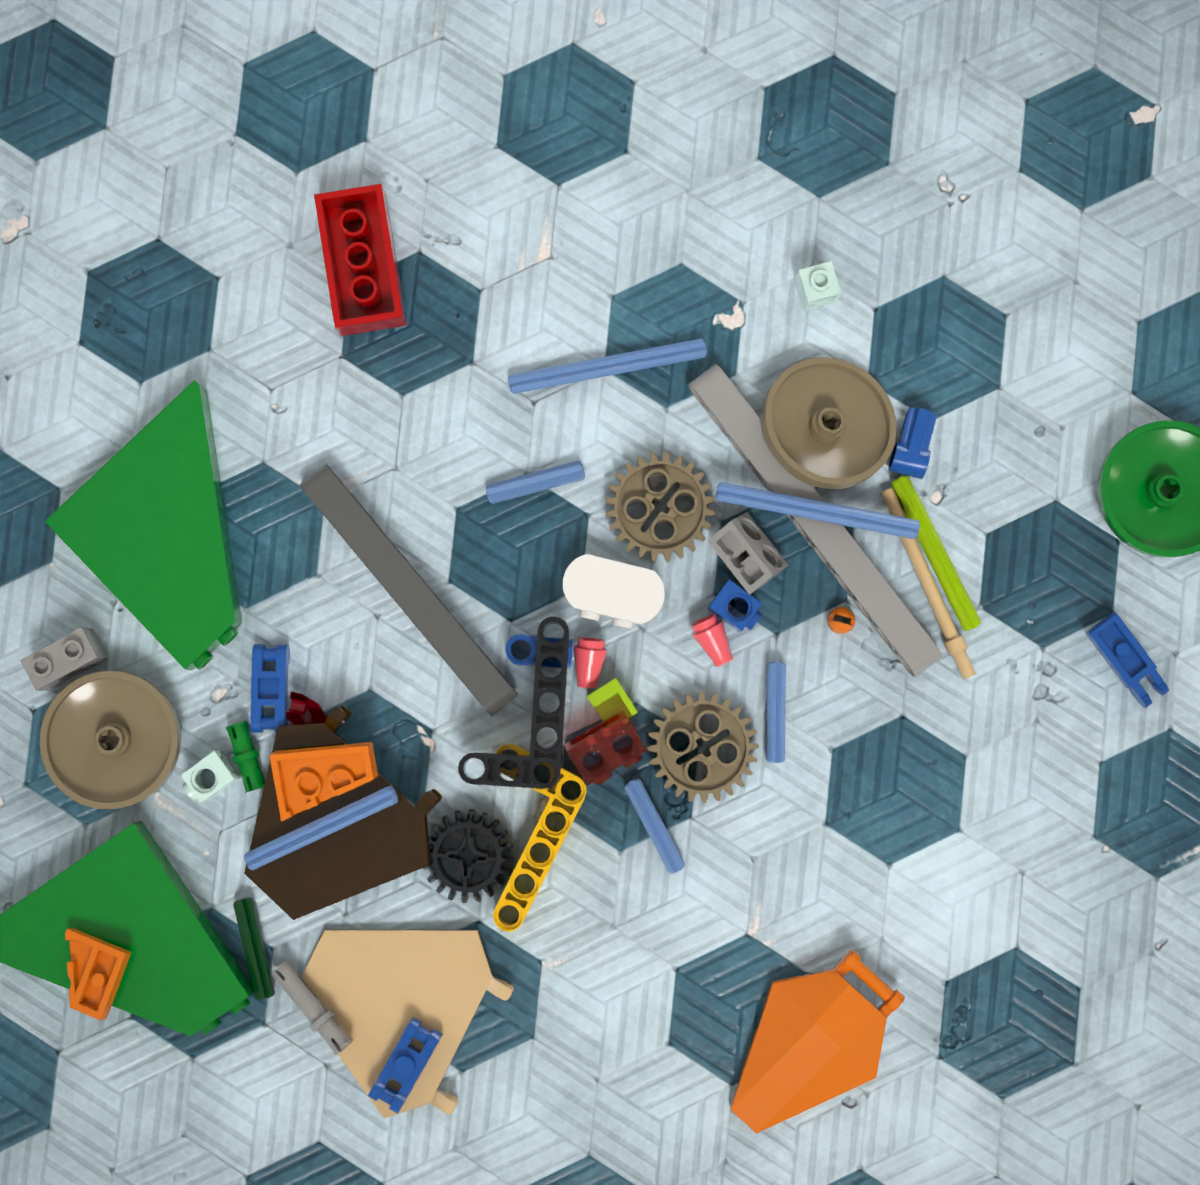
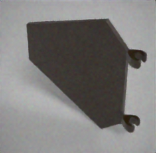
M346 706L336 707L330 712L324 723L278 726L272 753L281 750L349 744L337 731L352 716L351 711ZM270 762L249 851L388 786H392L395 789L398 802L255 870H250L246 864L244 874L291 919L295 920L431 865L427 815L442 800V795L436 789L425 792L415 805L377 770L378 776L374 780L339 796H334L315 807L301 811L281 822Z

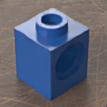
M730 579L707 608L739 633L745 627L751 631L762 616V613L758 611L762 603ZM732 599H740L745 603L746 613L743 617L736 618L729 613L728 604Z

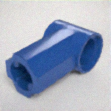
M909 407L907 409L899 442H896L890 458L889 471L923 479L930 459L931 451L928 448L937 414L922 408Z
M518 634L511 637L505 647L508 660L518 666H535L537 636ZM545 637L547 641L552 643L558 642L562 639ZM569 639L568 669H571L573 639ZM516 641H525L530 646V655L524 660H518L511 654V646ZM554 658L547 659L542 664V667L562 668L560 661Z

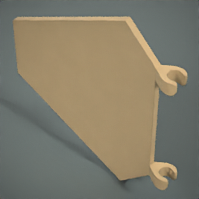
M324 930L301 976L328 1010L332 1009L335 1012L334 1018L349 1037L353 1039V1042L347 1045L338 1055L367 1096L412 1017L422 1021L421 1025L428 1030L433 1031L435 1029L443 1034L399 1113L429 1103L444 1113H453L458 1104V1098L450 1093L439 1090L438 1087L486 990L504 1001L510 998L514 990L513 985L493 977L478 930ZM413 1038L410 1045L422 1051L425 1045L416 1038ZM390 1078L386 1086L398 1093L402 1084ZM370 1098L383 1118L397 1114L390 1110V1105L380 1099L375 1101Z

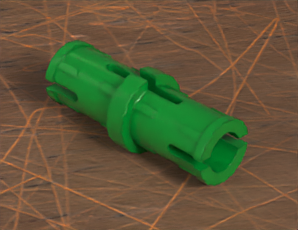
M247 721L226 727L235 755L232 757L233 763L238 764L245 793L263 788L265 785L258 760L260 752L259 749L255 750Z

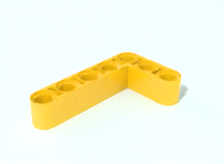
M513 743L505 744L495 752V754H502L505 750L511 749L516 751L518 755H530L529 750ZM546 762L538 764L544 765L549 769L550 779L548 782L552 781L555 775L553 766ZM502 764L500 772L515 780L519 776L520 769L518 765L513 769H509ZM561 767L560 779L554 786L546 789L532 788L550 797L494 909V922L503 931H514L523 923L585 799L587 787L584 779ZM573 780L579 783L581 787L579 797L567 799L562 794L561 788L566 781ZM554 811L562 813L566 819L565 826L560 830H553L548 827L546 818L549 813ZM536 843H545L549 847L550 856L548 859L539 861L533 858L531 847ZM521 874L530 875L534 879V888L527 892L518 889L515 881L517 876ZM506 905L514 906L519 912V918L515 922L509 923L504 921L500 915L502 907Z

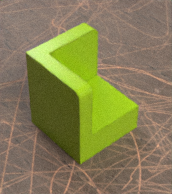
M616 678L587 696L608 729H613L638 713Z

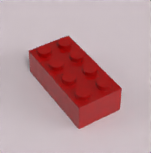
M382 184L314 194L332 314L337 332L340 336L407 326L387 196Z

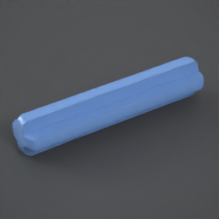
M575 461L488 484L486 486V493L489 502L495 504L582 481L585 479V472L581 461Z
M769 662L767 664L766 760L770 763H782L785 761L786 664L784 662Z
M639 778L627 782L624 785V789L667 871L673 874L682 870L685 867V863L643 783Z

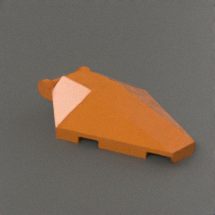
M854 949L850 950L833 969L771 982L763 1006L764 1010L758 1028L755 1030L730 1110L756 1134L876 1078L887 1017L903 1003L905 996L897 989L893 991L860 961L861 956ZM851 970L884 1000L878 1008L843 978L847 972Z

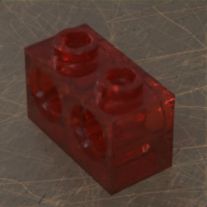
M623 710L564 744L567 753L587 786L593 782L595 785H599L612 777V771L622 765L627 768L636 764L642 759L641 754L647 751ZM618 735H629L630 743L626 748L616 749L613 747V741ZM589 752H598L601 754V759L595 766H586L583 764L585 755Z

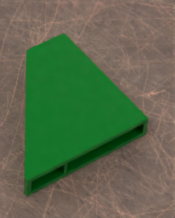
M194 380L44 521L185 670H194L195 668L201 670L214 658L211 653L220 644L223 646L229 644L239 634L236 629L242 624L207 390Z
M143 821L132 823L0 914V963L70 989L71 981L67 972V962L71 961L70 941L65 940V932L68 928H75L132 952L114 998L113 1007L188 1036H193L200 1030L204 1035L208 1034L222 1024L219 1017L230 1010L232 1015H235L248 1006L250 1001L247 997L254 993L252 984Z

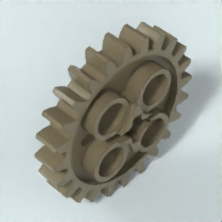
M651 452L650 462L647 463L641 456H638V467L634 468L628 462L625 464L626 471L628 472L627 476L618 472L615 474V477L621 483L620 486L609 485V490L616 494V497L606 498L605 501L606 504L614 506L613 510L606 512V517L616 518V522L610 525L609 529L610 531H621L616 539L617 543L626 539L629 541L626 549L628 553L635 547L639 548V559H642L646 552L651 553L653 563L657 560L658 554H663L666 563L669 562L671 552H675L682 559L684 557L683 547H687L690 551L694 552L696 548L692 540L696 539L704 542L706 538L700 530H711L712 525L705 521V517H713L716 513L707 508V505L715 502V497L705 496V493L711 489L712 485L700 484L705 474L704 472L696 475L691 473L694 468V462H691L686 467L681 466V455L677 457L674 463L670 462L669 452H665L662 461H658L655 453ZM655 475L663 477L666 481V488L661 492L650 490L647 485L650 477ZM679 483V489L667 503L666 510L669 512L667 514L660 512L648 530L642 532L641 527L654 511L655 506L652 502L660 503L673 484ZM679 496L690 497L693 501V509L686 513L678 511L674 504L675 499ZM639 502L644 505L646 514L643 518L633 519L627 514V507L631 503ZM661 522L670 524L673 529V536L667 540L659 539L654 533L655 526Z
M700 691L697 701H693L688 693L685 694L684 705H681L676 699L672 700L675 709L673 712L665 708L661 709L666 717L664 721L654 719L653 722L660 729L659 732H649L648 735L657 741L655 745L648 746L647 750L656 752L657 757L652 758L649 764H660L661 768L654 775L656 778L666 775L668 778L663 787L666 789L675 784L677 786L675 790L676 797H679L685 790L688 791L687 797L689 802L693 801L696 794H700L702 803H706L708 794L711 793L717 801H720L721 790L724 789L732 796L734 794L731 784L736 783L743 787L744 783L740 775L742 773L746 775L753 774L746 765L747 762H757L758 760L754 756L749 755L750 750L759 748V744L749 742V738L754 736L757 731L746 730L745 726L750 722L751 718L745 717L740 719L738 717L742 710L741 706L731 711L729 709L730 698H726L722 704H719L718 694L713 693L710 700L706 701L703 691ZM710 713L718 721L717 728L712 733H704L699 727V720L704 714ZM727 729L729 731L728 736L708 747L709 754L707 756L697 753L680 765L676 763L679 757L697 747L696 740L698 738L708 741L723 730ZM678 731L684 732L689 739L688 746L682 751L673 750L669 744L671 735ZM724 743H730L735 748L734 759L727 763L721 762L717 756L719 746ZM701 761L705 764L706 774L701 780H692L688 776V767L692 762Z

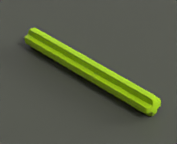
M903 475L893 480L891 486L894 488L907 518L920 522L917 538L963 630L970 631L981 624V620L909 476Z

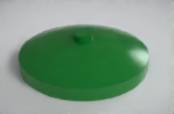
M1174 420L1148 423L1123 436L1105 457L1098 478L1100 509L1109 528L1130 548L1145 555L1159 558L1181 557L1200 551V427Z

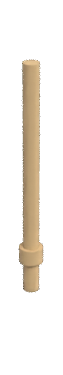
M892 487L881 492L890 515L906 518L894 488ZM900 537L946 639L944 646L948 655H953L963 679L975 675L976 673L965 650L968 646L963 635H958L916 538Z

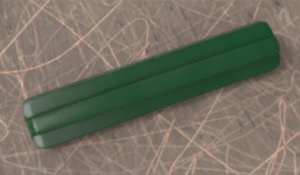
M251 897L239 899L234 902L233 906L253 991L257 1000H264L275 995V988L256 908Z

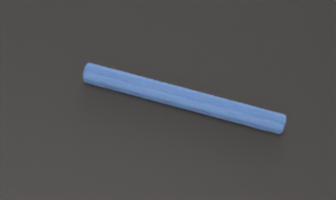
M700 338L511 374L508 376V383L511 393L516 394L706 357L707 348L704 339Z
M720 482L716 491V500L910 539L918 536L920 522L915 519Z

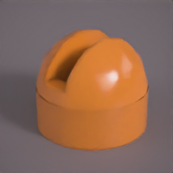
M837 607L828 614V627L837 634L848 633L855 625V615L847 607ZM838 615L851 619L850 625L833 621L834 616Z

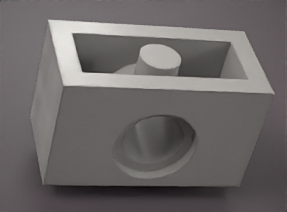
M81 627L20 661L35 690L50 691L109 658L94 629Z

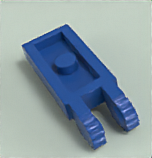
M1116 612L1111 613L1085 632L1123 685L1129 688L1130 693L1143 708H1147L1152 704L1150 696L1138 682L1145 676L1158 694L1163 696L1169 691L1166 683L1156 671L1157 666Z

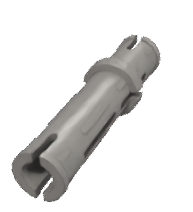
M289 960L280 964L277 967L278 970L275 969L271 973L312 1024L310 1026L311 1030L314 1033L318 1031L335 1055L339 1054L347 1045L353 1042V1039L349 1037L334 1018L335 1012L332 1009L328 1010Z

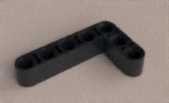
M555 616L548 617L540 623L538 628L530 755L468 753L463 756L458 765L459 775L466 783L546 789L554 786L560 779L570 638L568 625L563 619ZM550 624L560 625L564 630L562 639L554 643L547 641L544 637V631ZM550 658L557 659L562 666L559 675L552 678L546 677L542 672V664ZM546 693H554L559 698V707L554 712H544L540 707V698ZM546 727L552 728L557 734V741L550 748L542 747L537 740L539 731ZM472 758L480 759L484 764V773L476 779L471 778L466 772V764ZM507 760H512L519 766V776L515 780H506L501 775V765ZM543 762L551 764L555 770L554 778L547 783L540 782L535 776L536 767Z

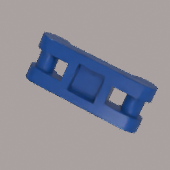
M265 644L253 645L250 716L252 733H263L264 730H275V733H277L278 726L288 725L286 714L290 648L287 644H278L277 648H266ZM276 661V671H265V662ZM264 706H275V716H264Z
M412 1017L368 1094V1097L375 1101L380 1099L389 1104V1109L397 1114L443 1035L435 1029L430 1031L421 1025L422 1021L415 1017ZM413 1038L425 1044L422 1051L410 1045ZM390 1078L402 1084L398 1093L386 1086Z

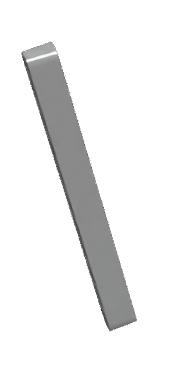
M714 364L688 384L692 394L767 491L825 502L812 485L795 478L777 462L765 441L761 419L717 364ZM787 515L900 663L914 678L942 658V654L936 644L843 525Z

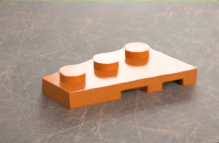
M372 742L274 751L269 755L281 822L301 811L315 807L334 796H339L370 782L378 776Z

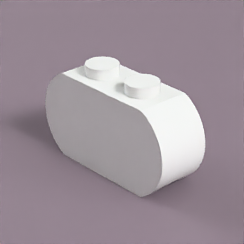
M589 554L582 555L571 562L563 577L565 597L572 608L580 610L579 617L593 621H599L600 616L612 618V625L632 630L633 624L643 625L655 618L662 608L665 598L664 585L654 570Z

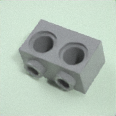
M748 512L731 520L707 540L749 595L764 586L789 566Z

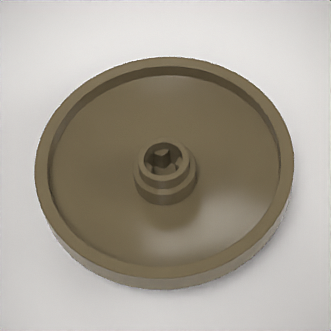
M819 357L803 360L790 366L771 386L762 408V430L767 446L774 458L795 478L815 487L844 489L865 482L885 464L895 444L897 424L894 409L888 395L869 373L844 360Z
M120 671L95 672L71 682L51 702L43 718L40 731L41 757L53 783L70 799L96 809L124 808L151 797L166 783L178 761L181 746V731L178 717L166 695L157 686L143 677Z

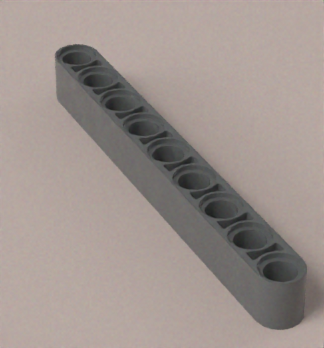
M326 463L299 485L491 717L518 696V693Z

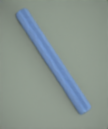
M392 786L385 787L245 853L244 860L250 870H255L398 802L396 791Z

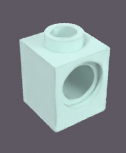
M832 261L801 269L795 277L796 287L804 311L836 303L841 295Z
M222 750L213 751L180 775L185 781L182 786L187 795L193 801L198 799L200 803L210 801L241 778ZM206 769H210L215 774L216 780L211 788L206 787L201 780L202 773Z

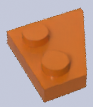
M68 928L65 932V940L70 941L71 961L67 962L68 977L71 981L69 989L70 1008L100 1021L105 1020L110 1012L132 952L75 928Z

